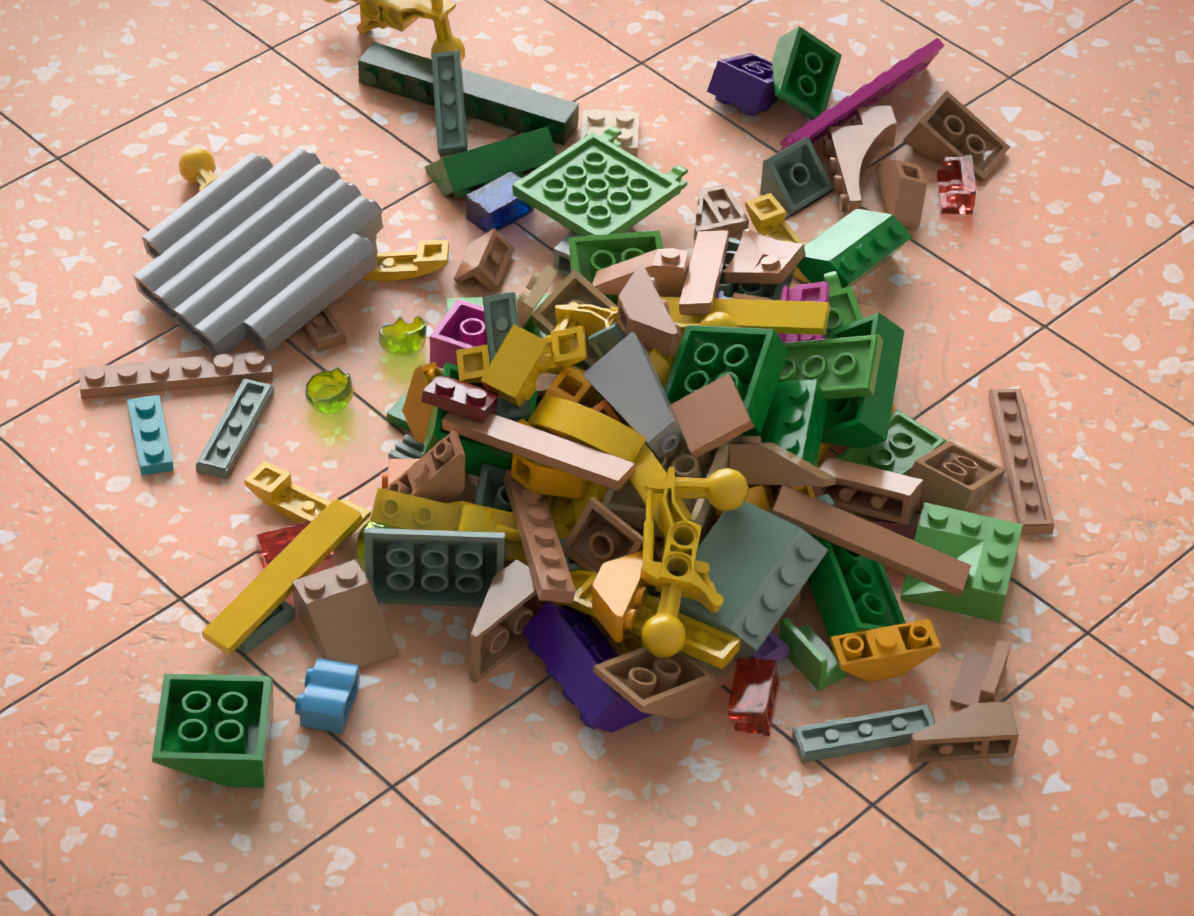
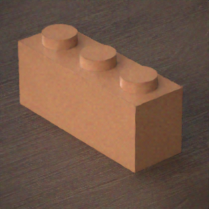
M828 457L819 468L836 477V484L825 487L814 486V495L818 497L829 494L836 508L907 525L919 510L922 479Z

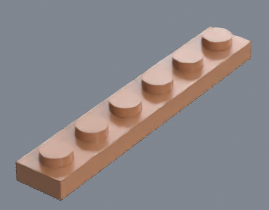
M269 350L79 368L81 399L241 384L244 378L258 382L273 381Z
M506 469L503 482L538 599L542 601L573 603L576 591L544 494L532 493L511 476L510 469Z

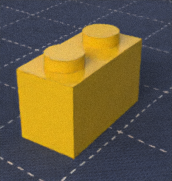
M513 324L481 379L484 388L498 393L500 398L520 408L524 400L528 401L534 394L537 385L535 381L540 372H545L552 362L553 355L551 354L552 350L548 341Z

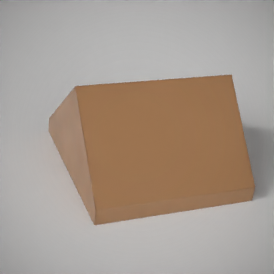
M593 497L587 503L567 537L562 550L586 571L598 573L603 563L642 551L643 536Z

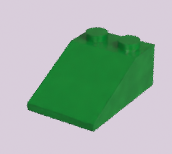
M800 26L778 39L772 59L775 96L811 120L816 119L827 109L842 54Z

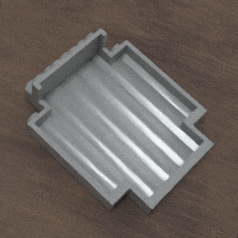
M298 147L274 167L267 157H260L251 152L142 236L146 253L154 260L134 274V280L138 291L212 355L227 354L245 338L250 339L261 350L272 352L378 266L376 255L378 254L376 234L384 228L381 216L382 209L373 199L368 200L362 197L360 190L353 183L348 184L342 181L334 168L322 165L317 155L312 151L307 152Z

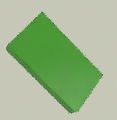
M788 617L781 620L779 638L789 646V655L787 657L818 691L847 676V672L840 669L835 654L807 624L797 628Z

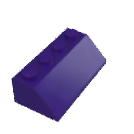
M547 601L522 630L530 642L528 644L529 649L536 656L542 658L547 665L545 670L548 675L560 683L564 689L562 694L570 703L576 705L581 712L580 719L593 730L599 728L612 733L654 715L639 711L592 672L595 665L616 658L619 655L589 616Z

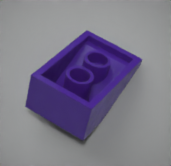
M753 53L717 61L707 89L708 93L715 95L716 101L728 105L732 103L739 106L740 112L754 116L755 114L767 111L779 99L775 96L773 65L771 61Z

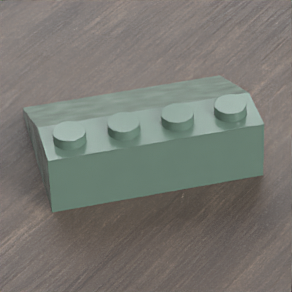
M745 501L736 510L724 511L697 549L695 560L709 564V578L714 583L717 593L721 594L724 598L721 610L717 613H712L700 602L682 597L679 612L740 638V650L734 657L743 662L760 648L828 549L802 528Z
M365 528L364 531L366 577L371 584L378 603L482 607L493 578L500 569L505 568L504 533Z

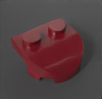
M440 375L423 390L421 402L484 422L491 413H496L499 394Z

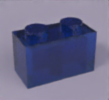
M512 171L466 195V219L485 233L494 228L500 231L532 213L534 207L512 194V185L521 180Z

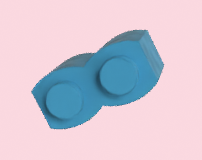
M318 658L314 668H308L304 684L306 690L304 694H298L295 704V714L300 715L301 727L343 733L350 709L358 692L360 665Z

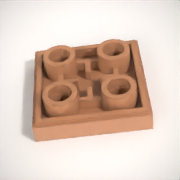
M729 373L670 405L687 446L695 459L755 427Z

